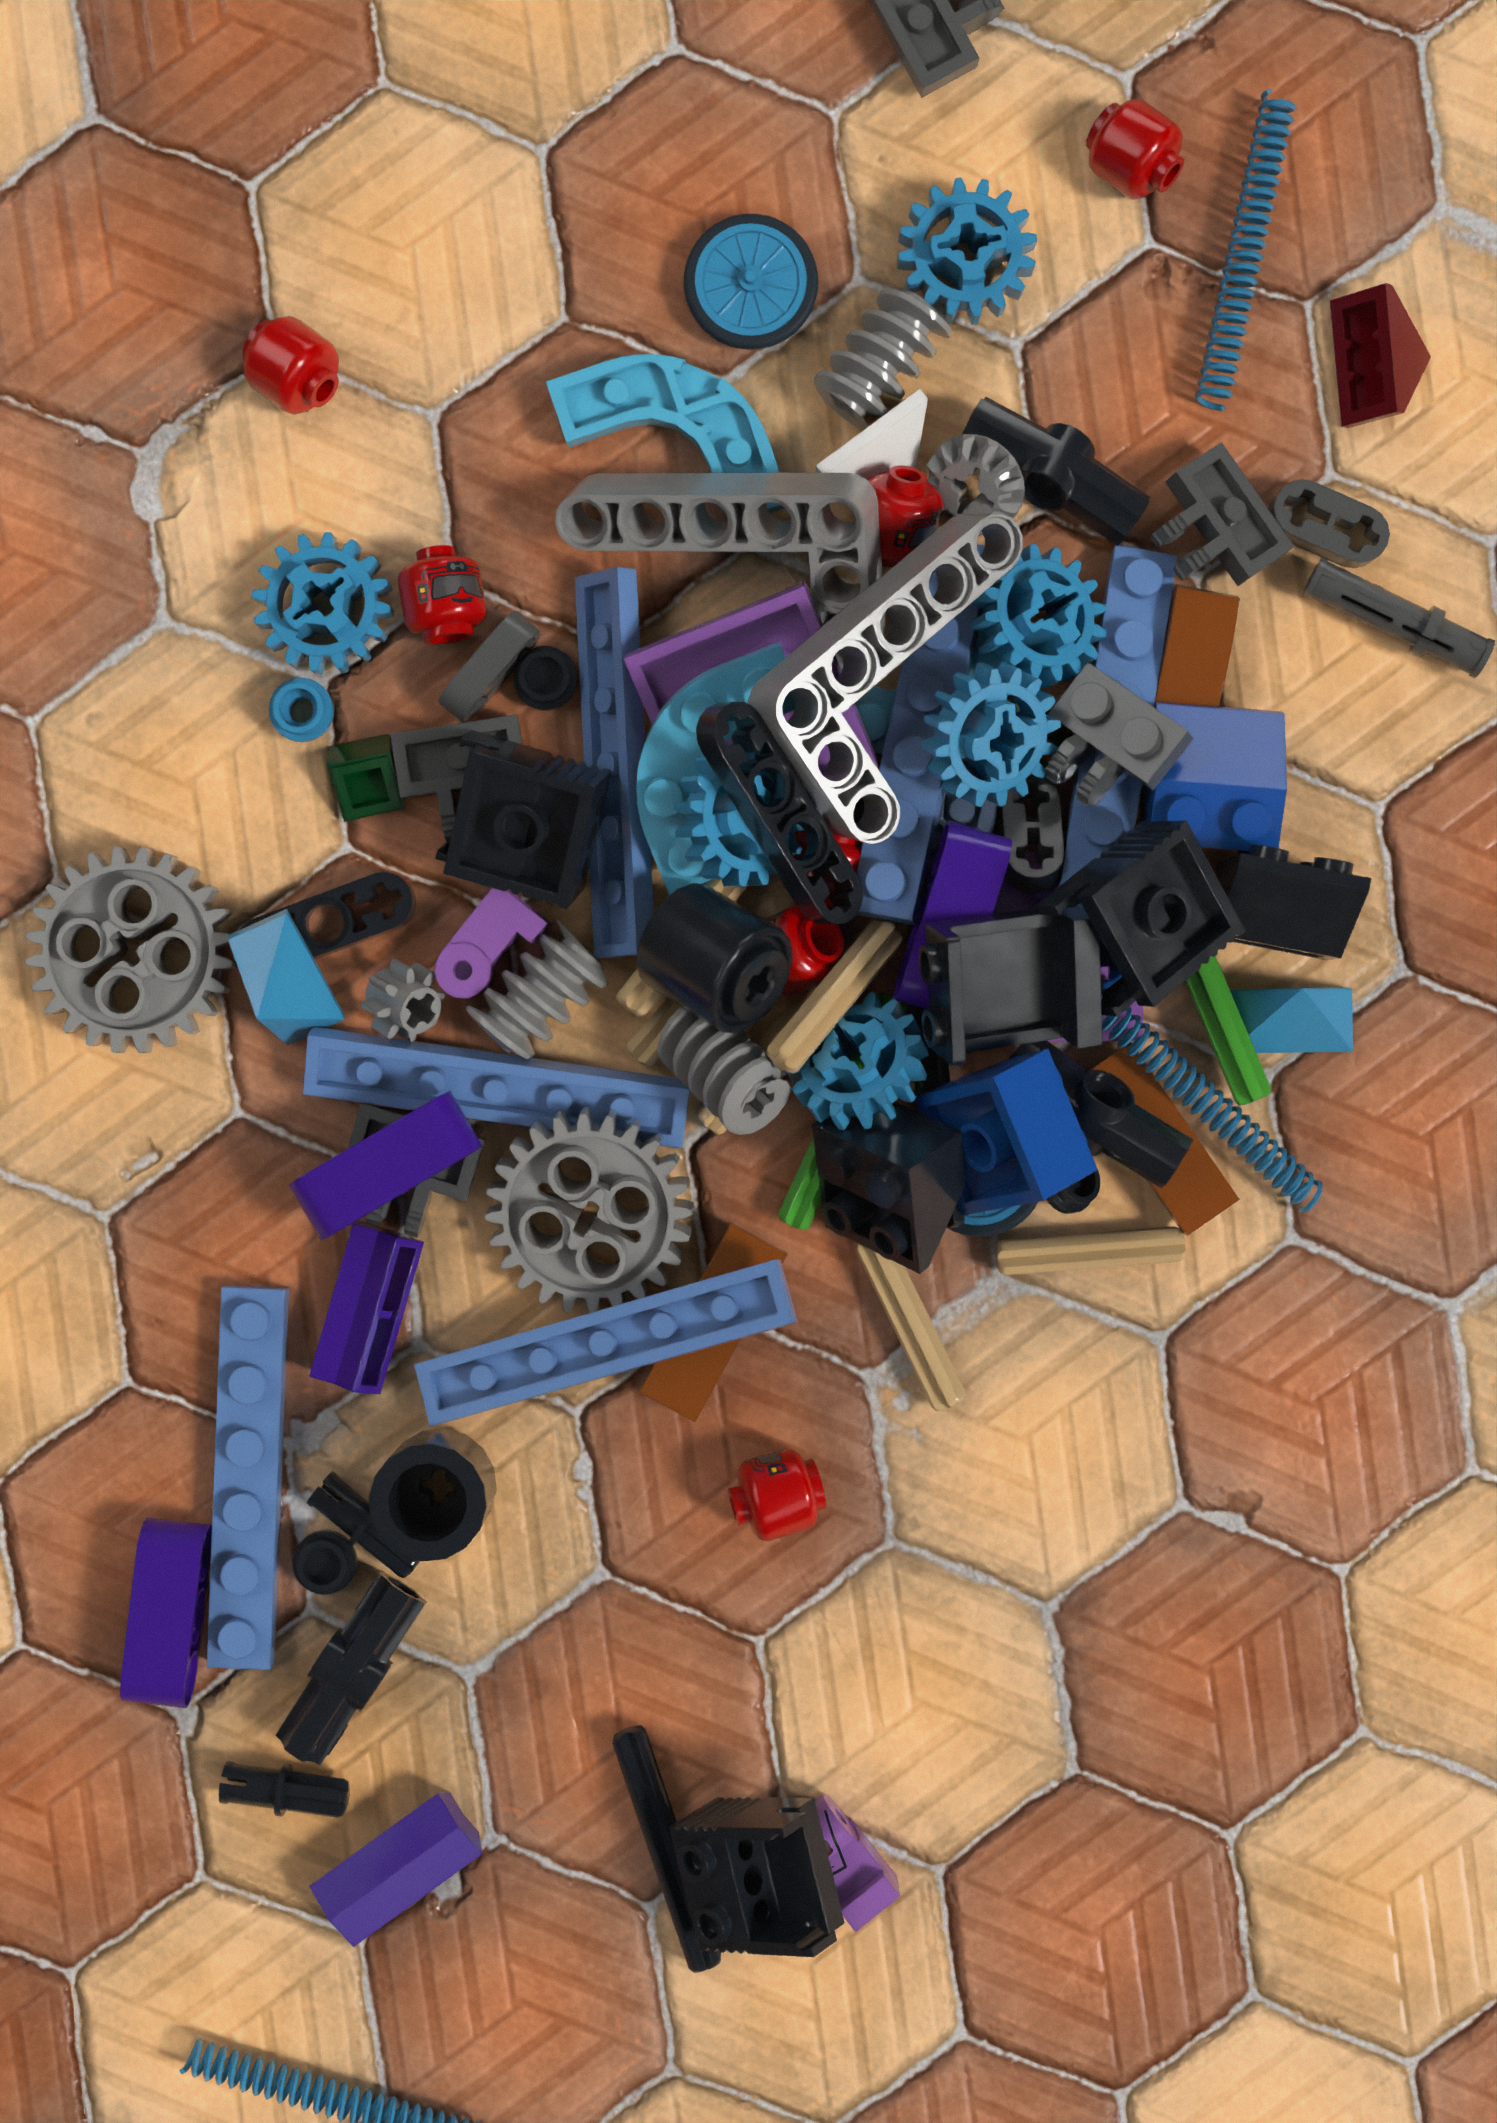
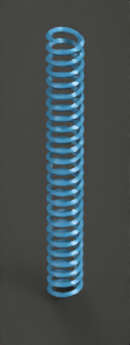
M1270 88L1261 94L1263 103L1258 107L1260 116L1255 120L1258 128L1252 133L1255 141L1250 144L1252 153L1247 157L1249 166L1244 170L1247 178L1242 181L1241 185L1244 191L1239 194V200L1242 203L1236 207L1239 215L1233 220L1236 226L1230 233L1233 241L1227 245L1231 253L1225 257L1228 265L1222 270L1225 278L1219 282L1222 290L1216 295L1219 303L1214 306L1217 315L1211 319L1214 328L1208 332L1212 340L1206 343V348L1209 352L1203 356V360L1207 365L1200 369L1203 378L1199 379L1197 383L1201 390L1195 393V398L1200 404L1218 411L1225 410L1224 405L1207 401L1201 395L1209 394L1214 397L1229 399L1233 396L1232 392L1224 388L1207 387L1203 383L1210 381L1223 386H1232L1236 381L1232 377L1210 375L1206 371L1214 369L1219 372L1234 374L1239 369L1236 365L1212 362L1209 358L1215 356L1227 361H1238L1242 357L1234 351L1215 350L1212 348V345L1219 344L1232 349H1240L1245 345L1239 339L1217 337L1215 332L1221 331L1228 335L1241 337L1247 334V331L1243 327L1236 325H1220L1217 321L1224 319L1236 324H1246L1250 321L1247 315L1235 312L1224 313L1220 308L1226 306L1227 308L1242 312H1248L1253 308L1246 301L1226 300L1223 298V295L1229 294L1241 299H1252L1256 296L1252 290L1247 288H1229L1226 286V282L1231 281L1245 287H1254L1258 284L1257 280L1252 276L1231 275L1228 271L1234 269L1241 273L1252 275L1261 271L1256 264L1247 262L1234 263L1231 261V258L1236 256L1250 262H1259L1264 259L1262 254L1257 251L1236 250L1234 245L1239 244L1256 250L1267 246L1263 240L1254 237H1265L1269 234L1265 227L1259 225L1269 224L1272 219L1269 215L1260 212H1271L1275 209L1271 202L1265 200H1273L1278 195L1274 190L1266 187L1272 188L1280 184V181L1271 175H1278L1283 172L1281 166L1276 163L1284 161L1286 157L1277 150H1284L1289 146L1282 138L1288 137L1291 131L1283 125H1290L1294 122L1292 116L1287 113L1297 109L1296 105L1288 100H1267L1268 94L1271 93ZM1265 107H1268L1277 112L1265 113L1264 109ZM1265 119L1273 124L1262 125L1261 122ZM1263 132L1272 137L1260 138L1258 134ZM1260 144L1268 149L1257 150L1256 146ZM1254 157H1258V158H1260V159H1262V160H1265V161H1268V162H1256V163H1255V162L1253 161V158H1254ZM1255 169L1263 174L1251 175L1250 171ZM1248 182H1253L1263 187L1249 188ZM1246 194H1249V195H1251V196H1253V197H1256V198H1259V199H1263V200H1258V199L1246 200V199H1245V195H1246ZM1243 207H1248L1249 209H1252V210H1255V211H1259V212H1246V213H1244V212L1242 211V208H1243ZM1241 219H1244L1248 222L1259 225H1241L1239 221ZM1237 232H1243L1254 237L1239 238Z
M1101 983V997H1103V992L1106 989H1104V983ZM1130 1006L1123 1012H1127L1125 1018L1117 1023L1109 1032V1040L1117 1038L1129 1022L1136 1020L1134 1027L1128 1030L1118 1041V1048L1128 1045L1137 1032L1145 1028L1144 1034L1128 1048L1127 1056H1134L1143 1047L1147 1039L1154 1036L1153 1043L1138 1055L1136 1064L1145 1063L1156 1048L1163 1045L1162 1051L1154 1056L1146 1065L1145 1072L1151 1073L1156 1070L1166 1055L1172 1053L1171 1060L1166 1062L1156 1072L1155 1081L1163 1080L1171 1072L1175 1064L1181 1061V1067L1173 1072L1165 1081L1164 1090L1174 1087L1185 1071L1191 1070L1190 1076L1185 1078L1174 1089L1173 1098L1181 1097L1190 1088L1193 1081L1200 1078L1199 1084L1184 1096L1182 1106L1192 1104L1203 1088L1208 1086L1209 1091L1194 1103L1191 1108V1114L1200 1113L1208 1105L1212 1097L1218 1095V1100L1208 1106L1201 1114L1200 1122L1205 1123L1211 1120L1221 1105L1227 1103V1108L1211 1121L1209 1130L1216 1131L1226 1122L1231 1112L1236 1111V1117L1232 1118L1221 1128L1218 1138L1225 1139L1231 1135L1227 1141L1228 1148L1235 1147L1240 1143L1236 1150L1237 1156L1244 1155L1249 1151L1245 1158L1246 1164L1254 1163L1258 1159L1254 1166V1171L1261 1172L1265 1170L1263 1174L1264 1180L1274 1178L1272 1182L1273 1188L1283 1186L1281 1190L1282 1197L1292 1194L1290 1198L1291 1205L1298 1204L1304 1200L1311 1191L1312 1186L1317 1185L1318 1189L1312 1200L1305 1207H1299L1300 1213L1311 1210L1323 1192L1322 1181L1314 1180L1312 1172H1305L1303 1164H1296V1158L1292 1155H1287L1286 1148L1278 1147L1276 1139H1269L1267 1131H1260L1258 1123H1251L1249 1115H1242L1241 1107L1233 1106L1231 1098H1223L1224 1093L1222 1090H1214L1213 1082H1205L1204 1073H1196L1195 1065H1187L1186 1057H1178L1177 1049L1169 1048L1167 1040H1159L1158 1032H1150L1149 1023H1141L1140 1015H1132ZM1107 1016L1102 1021V1031L1107 1030L1118 1016ZM1244 1119L1246 1121L1245 1125L1233 1133L1240 1120ZM1254 1128V1133L1243 1140L1249 1129ZM1263 1136L1264 1140L1253 1147L1258 1137ZM1272 1144L1273 1148L1262 1155L1267 1145ZM1281 1152L1282 1156L1270 1165L1276 1154ZM1289 1160L1291 1165L1280 1172L1285 1162ZM1299 1169L1300 1173L1290 1179L1294 1170ZM1308 1177L1309 1181L1300 1186L1303 1178Z
M201 2038L196 2040L186 2064L179 2070L181 2074H184L191 2067L193 2078L198 2077L203 2071V2077L206 2082L211 2080L216 2073L215 2080L217 2085L224 2083L228 2077L227 2082L230 2089L234 2088L240 2081L242 2093L247 2091L252 2084L254 2096L259 2095L264 2088L266 2100L272 2098L277 2090L276 2099L278 2103H282L289 2094L288 2101L290 2107L295 2106L301 2097L302 2110L308 2109L313 2101V2111L315 2114L320 2113L326 2103V2117H331L338 2107L337 2118L339 2122L346 2118L350 2110V2123H357L362 2112V2123H371L374 2116V2123H385L386 2120L387 2123H399V2121L400 2123H432L433 2110L431 2107L424 2111L419 2122L421 2112L419 2103L413 2106L407 2118L409 2108L407 2099L401 2102L395 2115L397 2103L395 2096L388 2100L382 2113L384 2105L383 2092L376 2096L370 2110L372 2100L371 2089L365 2091L358 2106L360 2096L359 2085L353 2087L346 2102L348 2091L346 2081L340 2085L333 2101L336 2087L335 2078L329 2080L321 2097L324 2082L322 2074L317 2076L309 2093L312 2078L310 2070L305 2072L297 2089L300 2073L298 2067L292 2070L284 2088L288 2069L286 2063L281 2065L272 2084L276 2064L274 2059L269 2061L260 2080L263 2065L262 2056L256 2059L247 2078L251 2061L250 2052L244 2055L235 2075L239 2057L238 2049L233 2050L223 2071L227 2052L225 2045L220 2048L210 2069L215 2048L214 2042L208 2044L198 2065L203 2044ZM443 2110L437 2113L433 2123L445 2122ZM451 2115L447 2123H457L456 2115ZM466 2117L460 2123H469V2120Z

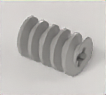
M886 288L881 290L876 301L879 310L869 309L862 315L861 324L864 331L859 329L850 331L845 340L848 351L837 350L830 356L829 363L833 372L827 370L819 371L814 378L817 392L825 403L837 414L861 430L869 427L864 419L867 413L881 418L889 412L879 398L883 392L902 399L905 395L904 389L895 378L899 372L911 378L917 379L921 371L911 358L913 353L916 352L932 359L936 355V349L927 338V335L932 332L943 338H949L952 334V329L941 314L919 295L903 288H898L897 290Z
M557 920V923L564 937L562 942L544 934L538 938L546 956L543 960L526 952L520 955L527 972L524 978L508 970L501 974L509 991L506 995H502L488 987L483 991L490 1008L487 1013L470 1005L465 1008L475 1022L507 1053L513 1052L525 1059H531L535 1055L528 1038L529 1034L543 1041H549L553 1038L546 1019L548 1016L563 1024H567L571 1020L570 1012L565 1003L566 999L581 1006H586L590 1002L583 985L585 981L600 988H605L608 985V980L600 962L559 920Z
M679 1007L668 1019L661 1031L657 1046L659 1059L669 1070L674 1071L677 1078L683 1085L689 1087L690 1091L699 1101L704 1102V1105L714 1116L719 1117V1120L729 1132L738 1135L754 1133L769 1124L780 1113L787 1103L792 1089L788 1081L780 1079L781 1070L774 1066L773 1061L769 1057H765V1052L758 1043L750 1041V1037L745 1030L739 1033L721 1032L683 1007Z

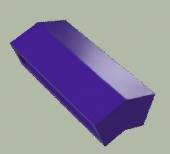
M363 1221L353 1223L309 1377L338 1385L351 1392L381 1394L424 1245L423 1241Z
M450 1792L437 1793L309 1887L330 1923L355 1947L482 1855L479 1831L464 1816Z

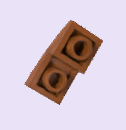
M1178 584L1175 585L1170 604L1155 701L1219 706L1240 601L1238 596Z

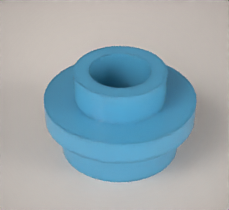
M294 678L282 683L274 691L269 703V716L274 728L285 738L295 742H310L321 737L329 729L334 716V705L327 690L319 683L307 678ZM300 700H309L313 705V714L305 722H296L292 716L293 706Z

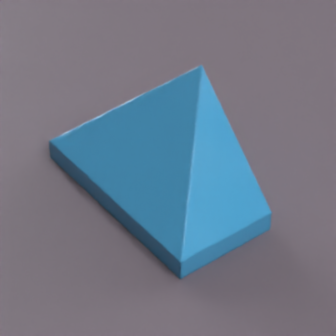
M287 909L228 935L231 950L257 1020L285 1044L289 1045L307 1037L312 1027L327 1028L345 1020L342 1008Z
M1352 988L1230 990L1256 1053L1353 1052Z

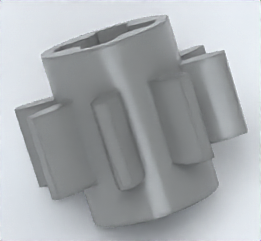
M392 959L390 968L382 969L376 974L370 975V981L365 993L366 1000L361 1003V1008L376 1016L372 1021L371 1028L389 1039L398 1034L406 1040L413 1042L418 1033L425 1032L432 1026H435L441 1011V1000L445 998L443 992L430 986L434 980L435 973L417 962L409 967L397 959Z

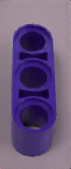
M953 821L947 822L924 888L916 925L912 927L900 965L893 999L923 1009L929 1008L928 985L922 979L918 958L920 946L926 944L925 923L993 914L1009 863L1012 839Z
M448 1091L319 1165L288 1185L322 1241L483 1146L451 1091Z
M146 1517L136 1549L120 1681V1697L122 1701L187 1708L190 1704L196 1682L211 1562L212 1525Z

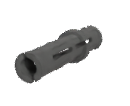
M1321 557L1303 590L1302 595L1310 596L1362 623L1368 624L1409 644L1410 653L1422 657L1425 653L1430 654L1469 673V676L1476 678L1481 673L1495 646V640L1487 639L1444 618L1446 611L1436 606H1432L1430 610H1427L1384 589L1380 585L1371 583L1328 562V559Z

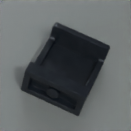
M1077 905L1076 907H1065L1061 915H1038L1036 909L1032 908L925 923L926 944L920 946L918 958L922 979L928 985L929 1008L924 1009L922 1013V1031L927 1046L951 1066L965 1064L966 1052L1064 1038L1076 1048L1102 1045L1100 938L1085 909Z

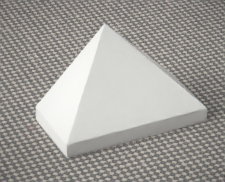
M921 389L917 390L817 464L815 473H852L868 480L873 475L889 472L890 468L894 466L904 465L916 468L928 398Z

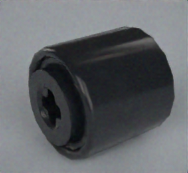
M692 883L674 891L661 902L650 917L639 941L636 963L639 977L649 987L719 1031L739 1033L752 1027L763 1018L780 997L790 975L793 953L791 940L781 928L710 886Z
M449 1429L421 1431L403 1441L375 1475L369 1494L371 1521L382 1541L398 1554L419 1561L446 1559L466 1548L480 1531L491 1511L497 1490L494 1466L483 1447L466 1434ZM437 1469L444 1470L446 1481L456 1483L457 1488L456 1491H449L443 1502L434 1501L433 1490L423 1488L422 1481L430 1480Z

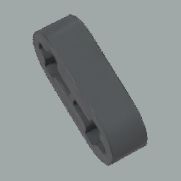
M1305 479L1292 481L1282 487L1270 502L1269 511L1293 545L1324 557L1338 565L1348 568L1364 567L1379 557L1388 545L1390 536L1389 526L1379 511L1314 481ZM1299 496L1304 497L1309 501L1306 511L1324 520L1323 524L1313 519H1306L1299 526L1290 523L1292 512L1284 507V503L1293 504ZM1358 522L1366 526L1364 536L1372 541V545L1365 544L1357 552L1352 551L1348 548L1351 538L1347 534L1333 529V525L1350 530Z
M513 611L446 686L439 698V704L460 722L470 721L514 672L519 659L526 652L533 649L542 631L520 612Z
M1030 774L1025 779L1028 785V794L1023 797L1011 790H1007L1006 805L1000 807L999 817L1001 836L1012 839V850L1005 878L1015 889L1023 893L1037 894L1049 890L1058 881L1063 863L1064 844L1060 796L1057 787L1046 777L1040 778ZM1021 799H1033L1034 806L1038 808L1036 822H1026V811L1024 804H1021ZM1027 844H1036L1037 858L1042 863L1041 869H1030L1028 860L1024 859Z

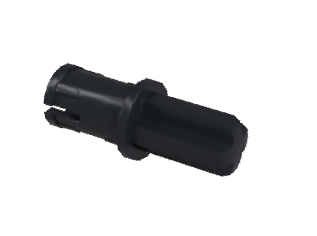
M332 1471L323 1480L321 1488L318 1486L306 1503L310 1507L313 1506L351 1537L348 1541L350 1546L353 1547L356 1543L360 1544L397 1576L406 1578L421 1561L398 1554L382 1541L371 1521L369 1502Z
M227 1761L221 1777L228 1778L227 1780L232 1782L247 1783V1785L237 1786L224 1783L219 1785L220 1803L274 1809L275 1816L280 1817L284 1816L286 1811L338 1818L344 1815L350 1796L349 1781L345 1778L293 1772L291 1764H284L281 1770Z

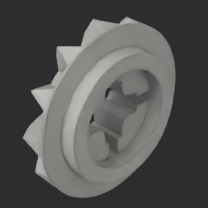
M962 434L952 437L936 450L926 464L929 468L927 482L934 485L942 495L943 512L950 518L959 514H1004L1013 519L1022 506L1025 486L1021 469L1015 458L1006 448L988 437L977 434ZM977 469H980L978 490L981 493L975 499L969 501L965 494L967 484L963 481Z

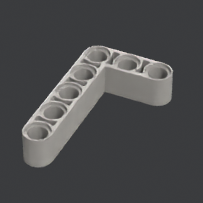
M597 473L588 475L581 480L560 503L555 515L558 534L565 543L575 549L584 551L808 552L812 598L823 625L883 576L876 491L868 480L852 473ZM582 502L590 503L596 507L601 513L603 522L590 518L584 511ZM642 502L652 503L658 507L663 513L665 521H656L649 517L644 510ZM837 502L848 506L854 513L856 521H841L832 513L829 503ZM704 503H715L721 507L726 513L728 521H717L710 517ZM766 503H778L785 507L790 514L791 521L783 522L774 518L769 513ZM844 566L853 570L858 576L860 583L851 584L841 580L835 573L834 567ZM885 613L883 614L881 620V632L883 636L885 633L886 626ZM838 651L835 655L842 670L843 657L841 652Z
M959 514L951 518L764 675L751 689L748 704L752 705L763 718L832 834L873 844L886 840L896 830L900 819L898 800L842 713L1014 567L1023 549V536L1018 524L1011 517L1004 514ZM982 531L985 538V547L980 556L977 550V539ZM935 570L938 577V588L932 597L929 590V580L932 572ZM887 610L891 617V627L888 635L884 638L881 632V620ZM840 651L843 657V669L840 676L835 679L832 673V661L835 654ZM791 691L795 698V709L790 719L785 721L782 705L785 697ZM827 745L830 751V761L828 767L821 773L818 767V758L821 750ZM862 797L864 813L860 821L855 824L853 811L856 803Z

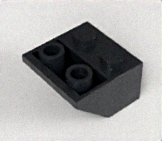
M1250 845L1249 851L1238 850L1237 855L1217 862L1215 874L1246 930L1240 936L1235 935L1233 943L1321 960L1341 959L1369 893L1372 879L1353 875V863L1331 858L1315 857L1313 863L1300 862V864L1288 862L1289 851L1263 845Z
M895 1101L892 1105L895 1109L896 1117L890 1120L881 1111L873 1114L872 1126L869 1129H864L857 1117L851 1118L845 1130L838 1129L830 1116L821 1123L819 1121L813 1123L816 1165L825 1227L880 1254L885 1259L892 1260L921 1274L929 1267L966 1185L961 1131Z

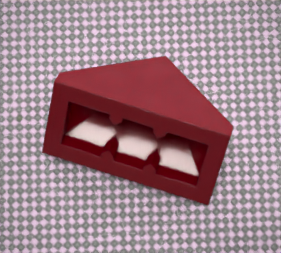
M1384 283L1330 300L1341 427L1351 428L1404 413L1429 363L1431 355L1393 285Z

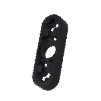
M379 872L253 918L246 922L241 929L287 909L291 917L295 916V925L316 960L405 926L415 913L416 896L411 885L403 878L392 873ZM383 884L388 891L401 893L402 901L394 905V917L387 919L386 915L380 911H373L360 917L367 925V928L357 932L355 912L346 902L345 897L355 894V904L359 906L365 905L378 898L376 888ZM325 905L337 908L344 920L341 934L330 942L318 941L309 929V920L312 913L317 908Z

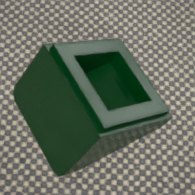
M389 734L331 746L328 749L327 767L344 822L406 808L405 800L400 798L392 742Z

